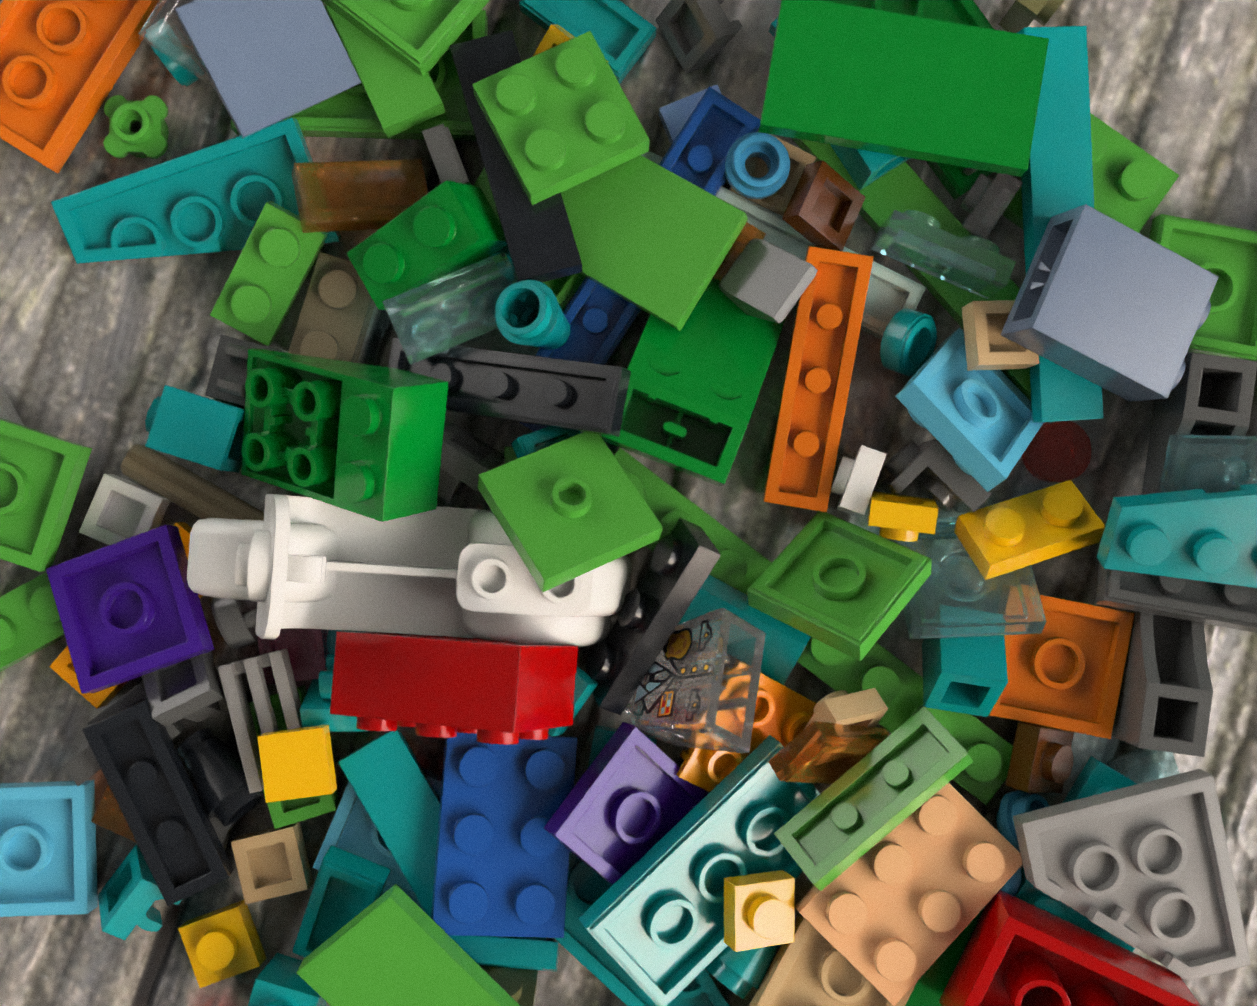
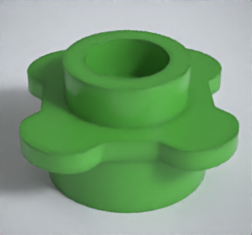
M115 95L107 100L104 112L109 117V134L105 137L103 144L105 150L110 155L122 159L130 153L139 158L157 159L165 154L168 148L169 129L164 119L168 115V107L161 98L149 95L143 101L127 100L121 95ZM134 122L141 123V129L138 132L131 131V125Z

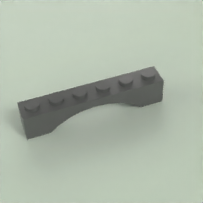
M1193 352L1186 354L1184 359L1186 363L1185 372L1180 382L1171 390L1168 398L1155 399L1142 494L1203 489L1207 494L1223 491L1235 455L1249 428L1257 361ZM1126 609V612L1135 613L1112 737L1137 748L1204 757L1213 697V687L1207 662L1204 623Z

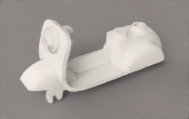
M266 494L264 521L206 518L198 520L193 525L190 532L187 582L188 587L193 592L203 596L257 602L255 634L261 639H276L280 634V630L284 628L478 638L490 641L515 642L518 645H572L582 647L598 644L606 639L610 630V616L618 614L626 594L630 591L632 566L631 560L625 555L542 593L492 510L437 506L436 510L381 522L310 497Z

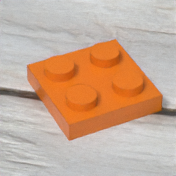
M1002 587L997 617H1003L1008 683L989 715L1111 739L1135 613Z

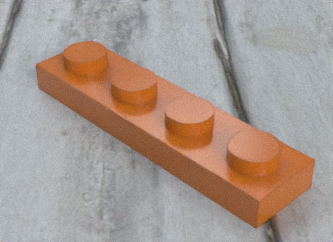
M812 246L807 248L805 261L812 264L818 271L797 302L763 494L764 502L827 512L874 256Z

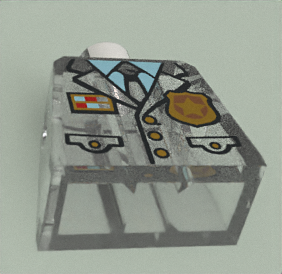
M725 608L715 609L678 624L624 709V712L630 715L632 725L675 746L748 753L750 751L766 633Z

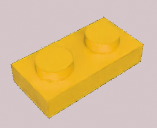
M1068 480L978 509L975 512L959 515L954 533L984 579L988 580L1098 543L1103 535L1105 525L1072 480Z

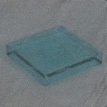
M957 517L937 518L935 535L919 533L918 541L907 542L890 539L897 544L932 559L931 575L904 607L910 639L1042 633L1047 620L1032 565L985 580L954 533Z

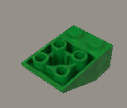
M711 280L681 331L676 330L650 314L627 369L631 371L620 436L615 437L601 434V437L607 443L714 485L722 486L727 480L749 424L786 317L782 322L775 323L748 316L720 291L718 282Z
M257 348L248 349L242 443V475L381 522L436 510L448 392L447 381L396 368Z

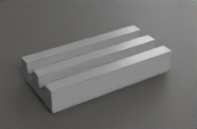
M287 648L218 666L250 794L264 790L257 733L241 674L246 673L262 734L278 731L274 709L262 669L269 666L272 667L287 729L302 728L300 717L301 702Z

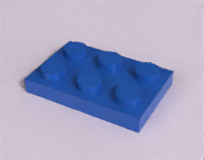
M457 732V737L445 738L431 919L448 935L564 938L570 851L543 828L574 788L577 738L573 736L551 737L548 735L546 740L519 739L518 744L511 745L477 742V734Z

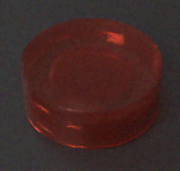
M1072 421L1044 422L1022 454L1023 462L1027 470L1035 478L1043 482L1060 483L1079 477L1090 463L1092 454L1091 442L1086 432Z

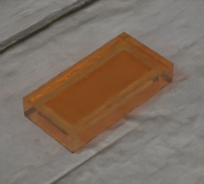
M421 159L294 163L292 170V179L303 233L380 229L428 194Z
M813 721L768 762L779 781L833 784L890 734L886 728Z

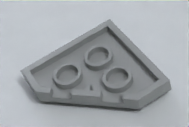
M1196 769L1013 816L1025 877L1035 888L1084 915L1097 926L1133 948L1136 947L1187 981L1251 965L1214 776L1202 769Z

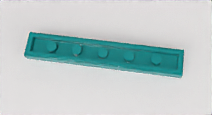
M1087 26L1024 27L1017 32L1019 34L1049 39L1028 170L1021 176L1025 274L1028 272L1052 216L1085 204L1094 208ZM1039 355V364L1030 367L1033 423L1103 419L1102 387Z

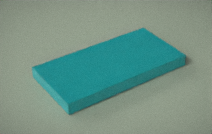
M769 735L578 919L585 929L657 1006H667L728 946L724 943V878L784 870L796 879L803 872L774 833L819 796L820 792L784 746Z

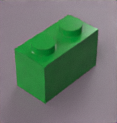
M446 180L346 254L378 310L415 309L507 244L501 223L481 188Z

